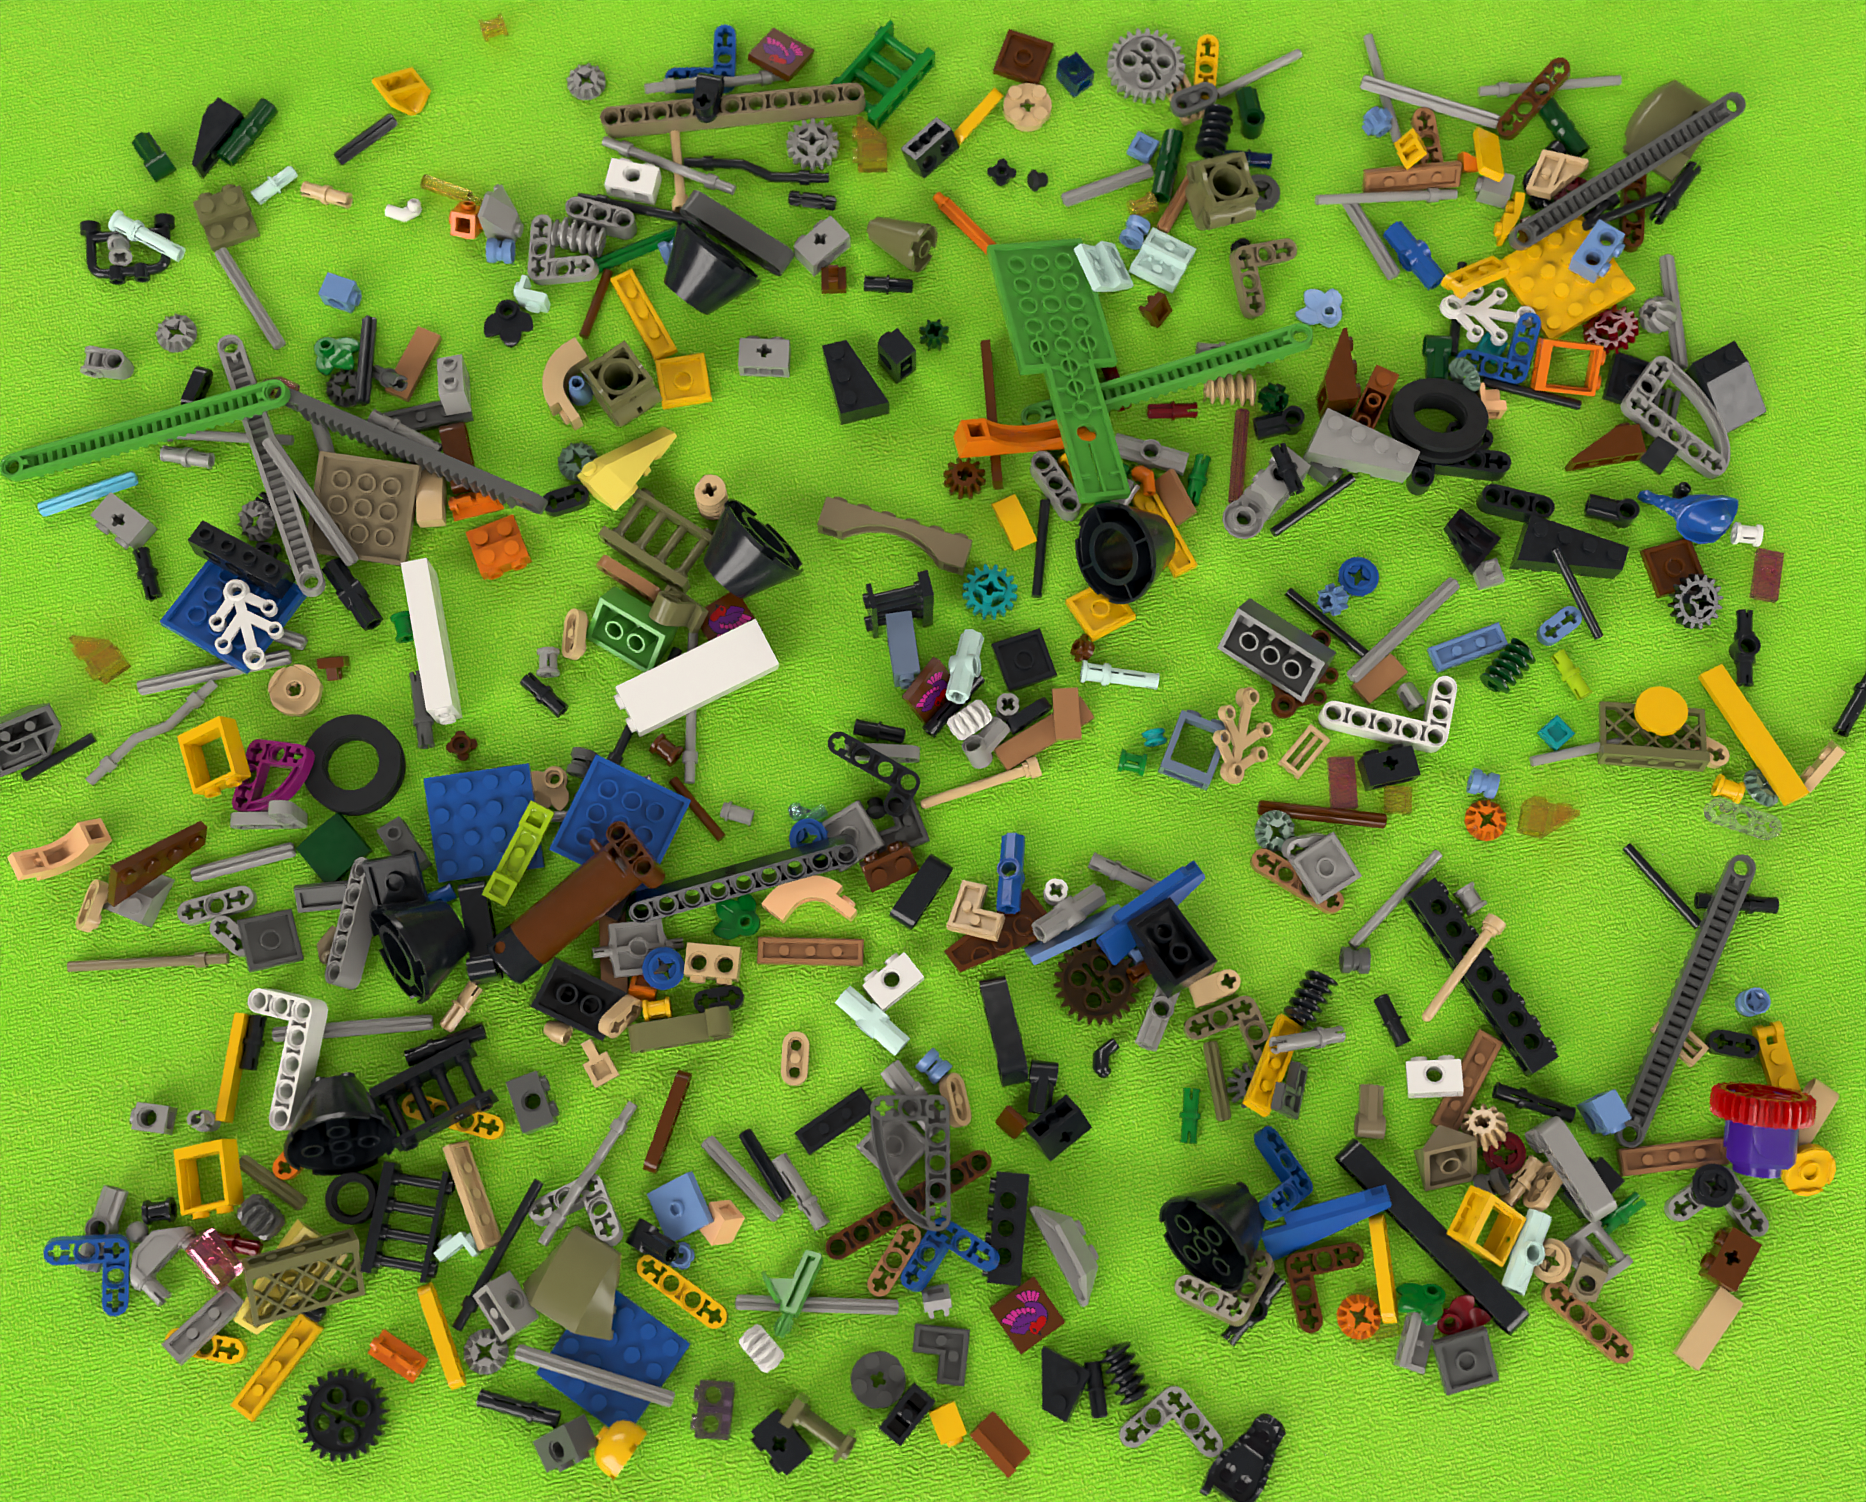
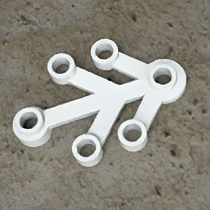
M1483 287L1468 292L1463 299H1459L1455 295H1449L1441 301L1439 306L1441 313L1449 319H1456L1468 331L1466 334L1468 340L1478 342L1484 334L1482 327L1475 325L1468 317L1474 316L1491 334L1490 340L1496 346H1502L1507 340L1508 334L1505 330L1500 329L1491 319L1513 322L1516 325L1521 315L1528 312L1535 313L1528 306L1520 307L1517 312L1491 309L1495 304H1503L1508 296L1507 291L1501 287L1495 288L1490 296L1475 306L1465 304L1470 300H1479L1484 293ZM1528 318V320L1522 321V324L1525 325L1526 328H1529L1532 325L1531 318Z
M234 579L225 585L223 590L225 600L216 614L209 618V625L216 632L223 631L227 626L225 618L235 606L237 614L223 635L216 639L215 647L221 654L231 652L233 648L231 642L241 628L246 645L243 660L248 668L257 670L265 665L266 656L263 650L257 647L252 625L266 631L269 637L275 640L280 639L284 635V629L279 622H271L249 612L246 603L260 608L266 617L275 616L278 612V607L273 600H265L250 593V588L246 582ZM242 591L239 595L233 596L234 592ZM267 606H273L272 610L265 611ZM217 620H221V621H222L220 625H217V626L214 625V622H215V621H217ZM274 628H279L277 633H271ZM222 643H228L225 648H220ZM254 658H260L258 662L251 663Z

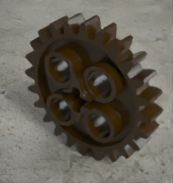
M1095 939L1092 940L1090 947H1087L1085 942L1081 943L1080 951L1076 947L1071 948L1073 956L1065 953L1063 958L1067 963L1059 962L1057 966L1062 972L1054 974V977L1060 979V982L1055 983L1053 988L1061 989V992L1055 997L1058 999L1064 998L1065 1000L1060 1007L1065 1008L1069 1006L1071 1008L1068 1016L1077 1013L1078 1023L1083 1017L1087 1018V1026H1090L1093 1019L1096 1020L1098 1027H1101L1103 1019H1106L1107 1023L1111 1025L1113 1023V1015L1121 1020L1122 1014L1120 1010L1129 1013L1130 1008L1126 1003L1135 1004L1136 999L1131 994H1137L1140 991L1138 988L1133 987L1134 983L1129 979V974L1127 973L1128 965L1133 959L1128 958L1124 960L1123 958L1117 965H1113L1103 950L1097 947ZM1097 958L1103 959L1107 964V969L1104 971L1096 970L1093 966V961ZM1083 963L1087 964L1092 976L1096 980L1101 979L1103 981L1100 987L1111 999L1110 1003L1106 1002L1099 987H1092L1090 985L1093 979L1083 968ZM1074 973L1082 974L1085 978V983L1081 986L1074 985L1071 975ZM1112 980L1118 981L1122 986V991L1119 993L1111 992L1108 988V983ZM1087 996H1097L1100 1000V1006L1097 1008L1089 1007L1086 1002Z

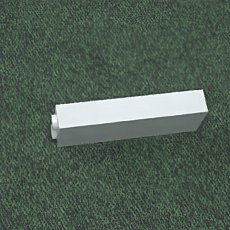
M427 558L403 562L401 567L426 711L437 723L442 725L452 724L456 722V719L463 717L438 576Z
M754 619L616 686L617 694L613 697L620 710L625 708L629 716L625 720L631 732L636 731L639 737L777 670L779 662L757 620Z

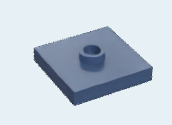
M692 1171L647 1194L664 1235L674 1241L714 1222Z

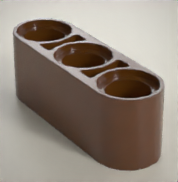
M465 422L440 426L439 433L444 454L475 467ZM453 480L450 481L454 495L473 491L471 487L465 489L462 483L458 486Z

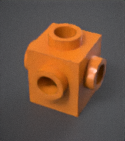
M462 201L451 210L449 214L450 235L464 239H475L483 231L478 218L481 206L476 205L473 201Z

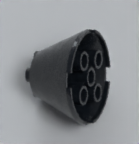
M345 1072L340 1076L326 1078L316 1077L311 1080V1086L304 1097L284 1142V1157L287 1163L296 1170H301V1167L312 1170V1175L335 1176L348 1172H358L378 1164V1158L386 1152L387 1155L393 1152L395 1147L391 1140L397 1137V1132L394 1125L363 1084L356 1079L354 1073Z
M1244 1183L1226 1184L1174 1196L1162 1205L1159 1221L1160 1223L1164 1221L1167 1231L1163 1236L1173 1254L1191 1274L1206 1283L1213 1282L1221 1286L1219 1289L1228 1292L1240 1289L1247 1282L1264 1228L1265 1218L1259 1210V1202L1249 1192L1248 1187Z

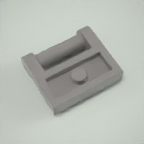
M1600 1220L1595 1223L1588 1221L1583 1227L1566 1238L1563 1243L1571 1249V1257L1574 1259L1572 1265L1575 1269L1582 1255L1609 1266L1605 1284L1631 1265L1633 1259L1628 1254L1622 1252L1602 1228ZM1593 1232L1616 1260L1613 1265L1610 1266L1587 1238L1589 1234ZM1590 1276L1582 1277L1589 1286H1593L1596 1283Z

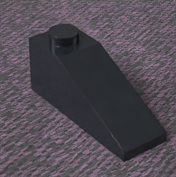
M219 97L207 107L203 114L192 166L203 179L220 159L216 152L244 118L241 111Z

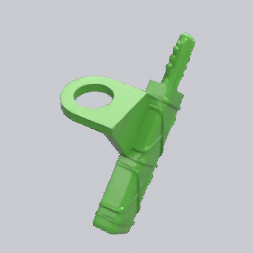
M806 1250L793 1275V1279L770 1278L766 1271L761 1272L766 1287L775 1303L782 1302L779 1311L783 1315L776 1319V1325L773 1326L775 1336L784 1338L785 1334L790 1333V1329L794 1325L792 1318L798 1319L799 1314H801L803 1305L823 1264L824 1259L820 1253Z

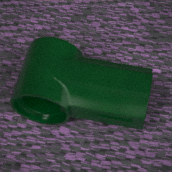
M1247 86L1236 91L1235 98L1241 120L1240 132L1246 139L1254 140L1262 133L1265 114L1260 107L1257 89Z
M141 132L135 136L131 143L143 159L144 166L155 182L177 170L165 151L162 152L150 132Z
M1428 334L1424 336L1422 355L1425 357V378L1448 380V358L1452 349L1451 336Z

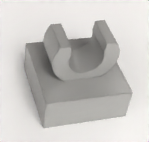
M1497 558L1483 561L1473 573L1479 591L1501 585L1505 582Z
M948 1284L925 1287L922 1290L925 1312H928L929 1317L933 1319L934 1311L943 1309L944 1315L948 1316L949 1308H952Z

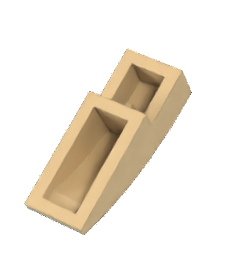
M425 468L421 472L420 484L416 493V521L421 528L446 526L447 480L444 476L439 478L435 472L430 474Z

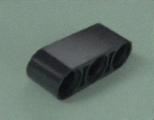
M1497 484L1487 485L1476 500L1478 509L1485 514L1523 523L1526 522L1531 514L1548 519L1555 509L1554 502L1547 496ZM1486 495L1492 496L1495 499V503L1488 501ZM1510 501L1517 502L1520 508L1513 507ZM1535 507L1542 508L1545 514L1538 513Z
M931 853L903 892L889 916L909 930H912L950 876L953 867Z

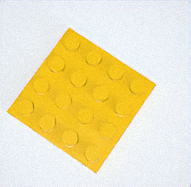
M1582 215L1523 251L1516 250L1500 260L1510 267L1508 275L1503 280L1520 304L1531 307L1541 320L1540 332L1544 338L1557 339L1634 294L1636 290L1614 258L1609 262L1611 267L1603 278L1599 276L1595 283L1568 269L1571 258L1591 232V230H1583L1582 223L1586 220ZM1594 260L1586 261L1590 265H1597V262Z

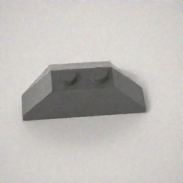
M50 703L29 705L0 717V777L51 756L62 725Z

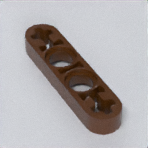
M1558 57L1553 59L1499 119L1497 130L1502 139L1511 140L1518 136L1569 78L1571 69L1569 62L1565 58ZM1563 66L1564 73L1558 72L1555 75L1554 68H1561ZM1552 77L1554 79L1555 84H1553L1550 80ZM1540 84H1547L1549 86L1548 92L1544 95H1538L1535 92L1536 87ZM1523 103H1530L1532 105V110L1527 114H1521L1518 111ZM1513 114H1515V116L1518 118L1515 121L1514 117L1512 116ZM1513 122V130L1505 131L1503 125H1510Z
M1647 174L1620 190V207L1636 201L1631 200L1627 196L1628 191L1637 192L1639 199L1646 197ZM1645 208L1633 212L1638 217L1637 222H1630L1626 215L1619 218V231L1625 233L1623 240L1625 247L1623 250L1626 252L1636 251L1643 243ZM1631 230H1634L1632 233V240L1635 241L1634 244L1630 243V239H1627Z
M679 1069L675 1076L644 1161L643 1170L657 1174L688 1091L692 1073Z

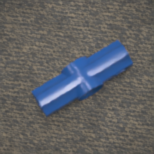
M1401 221L1392 224L1384 232L1383 237L1397 252L1401 266L1408 272L1412 271L1428 291L1433 290L1442 282L1446 274L1431 258V251L1424 241L1416 240Z
M1007 833L1002 836L1000 862L997 865L999 880L996 908L998 912L1015 914L1020 911L1022 885L1025 881L1023 867L1026 839L1024 835ZM1016 871L1013 875L1006 876L1008 872Z

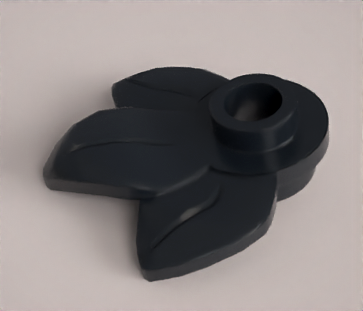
M512 300L501 301L497 305L495 313L488 316L484 324V335L486 338L500 335L502 342L510 348L519 343L522 331L529 332L533 330L531 316L521 311L519 305ZM508 310L513 311L511 315H504Z

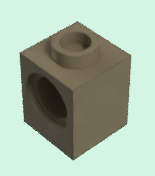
M1582 1255L1569 1285V1291L1573 1293V1297L1587 1303L1590 1300L1596 1303L1608 1275L1609 1266ZM1590 1276L1596 1283L1593 1286H1585L1581 1283L1580 1278Z

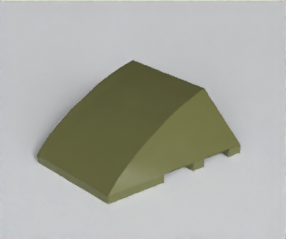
M574 1227L522 1284L530 1306L574 1334L612 1340L614 1330H611L612 1319L616 1313V1306L614 1305L615 1290L619 1285L622 1253L582 1228Z

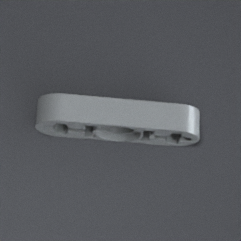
M852 743V747L845 744V750L849 751L845 755L846 757L850 758L851 752L857 746V743ZM864 743L898 763H917L920 760V747ZM860 749L856 752L855 759L856 761H869L870 753L866 749Z
M237 886L187 900L179 906L177 915L183 923L195 926L212 921L221 915L231 916L249 911L256 905L257 895L247 886ZM241 893L249 896V898L245 899L244 905L239 901L231 903L228 899V896L232 900L241 898ZM215 899H222L224 902L223 909L218 913H213L211 903ZM190 907L195 910L204 909L207 915L205 916V913L200 911L194 913L193 919L186 916V913L190 912Z

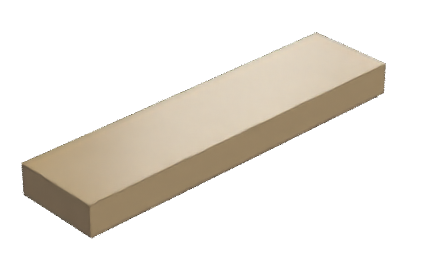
M468 1141L457 1142L443 1147L478 1251L497 1246L501 1235Z

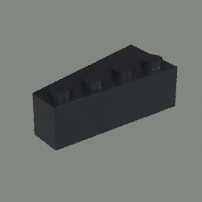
M1531 514L1523 524L1510 569H1530L1533 572L1551 571L1561 574L1550 552L1552 548L1560 546L1573 574H1580V576L1614 579L1623 570L1629 547Z

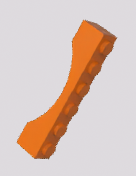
M986 418L967 419L960 421L953 436L959 458L1065 449L1057 419L1039 424L1017 426L995 423ZM1087 427L1077 429L1078 436L1084 441H1092L1096 438L1095 433L1090 432Z

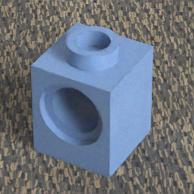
M329 272L318 293L325 305L352 313L355 306L359 305L362 297L361 290L356 281Z

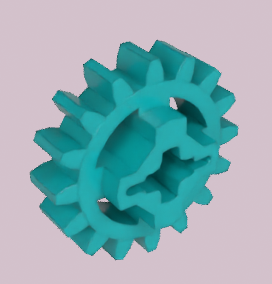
M984 564L983 571H980L977 567L974 568L975 576L968 574L966 580L969 583H963V590L967 591L962 595L964 600H968L966 608L974 607L973 615L976 616L980 612L984 620L987 614L991 615L993 620H996L997 613H1000L1003 617L1006 616L1005 608L1012 610L1013 603L1011 601L1017 600V594L1013 593L1017 591V585L1011 584L1014 581V576L1006 577L1007 569L1004 568L999 572L997 571L998 566L996 564L992 570L988 568L987 564ZM997 580H1000L1005 587L1001 586ZM988 589H993L992 595H987ZM975 597H977V598H979V599L981 600L982 605L977 602V600L975 599ZM998 602L1001 603V604H999V605H997V606L992 607L994 604H996V603H998Z

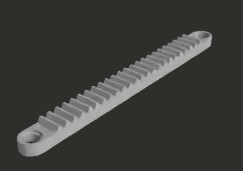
M232 334L223 336L218 341L217 349L231 390L257 384L253 368L241 339ZM230 344L238 345L237 350L233 353L225 352V348ZM265 411L263 415L255 414L252 418L244 417L242 423L297 585L304 595L316 597L325 590L326 583L296 493L262 445V442L267 437H276L269 415ZM311 577L318 579V584L315 587H305L304 584L307 579Z

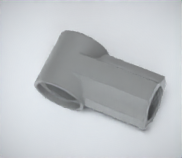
M994 716L978 735H971L963 741L962 749L972 767L976 769L987 767L993 759L991 752L1011 731L1001 718Z

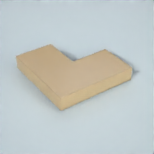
M962 880L946 925L949 931L998 941L1005 916L1001 913L982 909L989 890L987 885Z

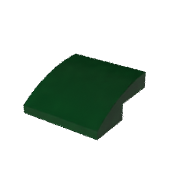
M341 812L329 818L296 848L323 882L340 881L352 868L356 859L359 857L366 858L373 851Z

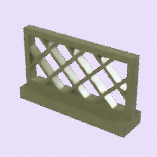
M1599 702L1600 751L1597 755L1598 764L1703 772L1710 762V752L1707 751L1705 709L1688 708V716L1698 717V725L1692 729L1684 723L1682 729L1688 734L1681 740L1674 734L1668 735L1667 737L1675 745L1671 748H1664L1657 742L1662 736L1657 735L1653 738L1630 717L1634 713L1635 704ZM1606 710H1615L1621 718L1613 723L1606 717ZM1624 720L1635 729L1628 736L1617 727ZM1613 731L1623 740L1618 744L1607 743L1606 735ZM1640 733L1648 743L1645 746H1637L1630 738ZM1692 736L1699 743V750H1690L1683 742Z
M347 1229L240 1259L254 1327L366 1295L363 1275L360 1272L359 1239L353 1229ZM352 1252L353 1259L347 1268L336 1264L341 1255ZM322 1261L327 1264L319 1276L308 1271L315 1262ZM332 1267L342 1272V1275L334 1285L324 1280ZM294 1269L298 1271V1275L291 1284L280 1279L287 1270ZM304 1275L315 1280L307 1293L296 1288ZM350 1276L356 1280L357 1288L345 1291L340 1287L346 1278ZM262 1277L271 1280L263 1292L253 1288L252 1280ZM276 1283L287 1288L279 1301L268 1296ZM320 1284L331 1289L324 1298L317 1299L312 1296ZM292 1292L303 1297L297 1306L289 1307L284 1304ZM264 1300L275 1305L269 1314L258 1317L257 1309Z

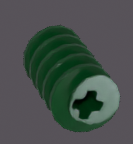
M1512 638L1511 643L1507 644L1504 648L1505 651H1501L1498 658L1493 660L1492 666H1488L1485 673L1480 675L1482 684L1493 692L1501 691L1508 694L1510 689L1506 684L1515 686L1516 680L1513 677L1521 679L1523 674L1520 670L1528 671L1529 666L1527 663L1534 664L1536 662L1530 648L1517 638Z

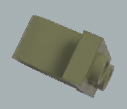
M667 585L664 591H659L648 615L652 620L661 625L685 626L689 628L688 631L691 633H698L709 611L676 586Z

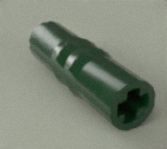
M1544 91V92L1540 93L1539 95H1544V94H1546L1548 91ZM1552 96L1538 114L1552 132L1554 138L1563 144L1568 155L1582 157L1588 152L1590 146L1576 129L1575 124L1569 119L1567 113L1562 110Z
M261 98L216 152L217 156L229 166L234 167L278 113L277 108L268 100Z
M1167 129L1163 134L1151 191V199L1158 203H1168L1171 200L1184 134L1180 130Z

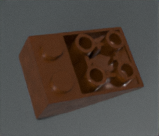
M1343 328L1316 395L1319 419L1322 418L1328 408L1349 417L1353 408L1356 407L1358 398L1361 397L1360 383H1356L1355 379L1357 363L1356 360H1352L1351 355L1353 339L1351 336L1348 337L1347 328Z

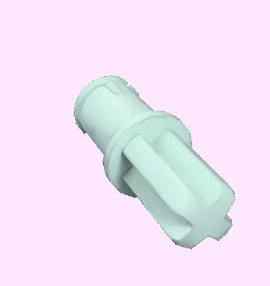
M288 166L274 177L270 178L268 176L267 181L250 193L262 205L276 193L280 194V189L297 178L298 175L291 166Z

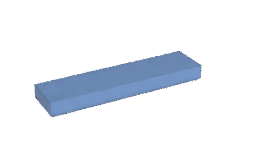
M1116 904L1086 918L1069 931L1064 930L1046 943H1043L1041 940L1025 947V953L1033 965H1037L1103 934L1116 926L1111 917L1122 907Z

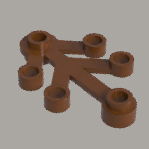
M1316 630L1311 635L1316 640H1322L1324 645L1329 647L1331 636L1327 631ZM1332 667L1327 668L1317 684H1334L1339 676L1338 671ZM1326 673H1333L1335 678L1332 680L1328 679ZM1271 683L1275 694L1271 702V710L1275 716L1281 719L1292 717L1299 707L1310 704L1321 706L1327 698L1324 690L1316 689L1302 703ZM1320 694L1323 700H1315L1314 695ZM1279 704H1287L1288 709L1281 710Z

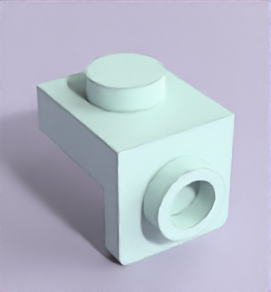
M522 275L520 282H516L514 287V296L519 306L533 313H540V311L548 313L551 304L547 294L530 290L531 284L528 276Z
M459 1232L454 1237L451 1234L437 1244L439 1249L434 1252L440 1262L447 1261L463 1247L467 1249L472 1257H477L481 1254L477 1249L471 1232L468 1235L466 1232Z

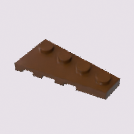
M199 821L111 865L107 901L113 907L117 906L196 850H199L205 845L207 826L202 821Z
M1029 888L1021 894L1020 911L1015 914L996 912L1005 916L998 941L966 934L944 951L959 973L1038 941L1031 925L1046 915L1047 912Z

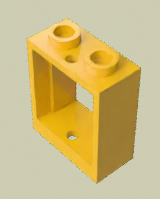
M218 716L177 736L193 794L205 795L206 798L216 797L221 794L222 790L240 786L243 780L251 777L235 719ZM222 737L231 772L211 781L202 746Z
M218 1139L174 1150L181 1215H192L193 1219L210 1217L211 1211H217V1214L230 1213L234 1211V1206L241 1205L244 1202L237 1139ZM219 1154L225 1200L202 1205L196 1159Z
M1470 1185L1446 1234L1479 1257L1503 1267L1527 1218L1492 1193ZM1493 1208L1499 1215L1483 1247L1476 1243V1240Z

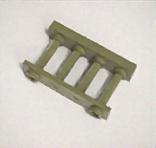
M638 488L633 494L636 501L622 521L612 530L604 526L598 533L600 539L604 544L668 585L676 586L686 594L690 589L687 573L705 548L709 546L714 532L706 527L701 529L654 499L655 496L645 488L640 490ZM646 505L657 514L637 542L631 543L625 539L626 536L624 534ZM665 519L677 525V529L658 555L651 556L645 552V547ZM686 532L699 540L680 567L673 570L667 566L666 560Z
M801 1392L784 1414L780 1423L788 1429L793 1424L797 1427L800 1424L836 1450L832 1461L837 1463L840 1457L846 1460L855 1446L854 1443L857 1439L854 1438L856 1430L850 1428L847 1435L843 1434L811 1411V1406L807 1404L810 1397Z

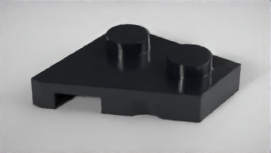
M1461 508L1444 527V531L1471 574L1474 573L1501 539Z
M1043 1346L1042 1409L1067 1423L1074 1413L1092 1371L1048 1346Z

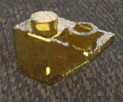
M857 116V126H852L853 141H857V148H853V163H858V173L887 172V138L862 116Z
M75 635L69 637V640L74 645L71 648L72 652L80 661L84 660L88 666L85 670L94 681L99 679L106 685L132 667L119 648L110 640Z
M1533 796L1522 803L1516 833L1543 839L1580 816V810L1572 809L1573 806L1567 803H1557L1556 805L1548 803L1547 799L1543 797Z

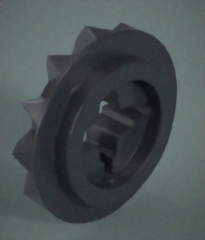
M1706 1164L1699 1167L1691 1177L1693 1180L1691 1190L1694 1192L1696 1200L1703 1203L1706 1207H1723L1730 1203L1735 1195L1736 1183L1733 1175L1728 1169L1719 1164ZM1715 1178V1184L1723 1190H1713L1711 1193L1709 1192L1710 1187L1704 1182L1712 1181Z

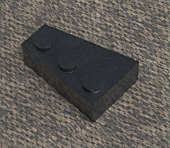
M847 340L822 345L823 359L841 425L889 414V401Z

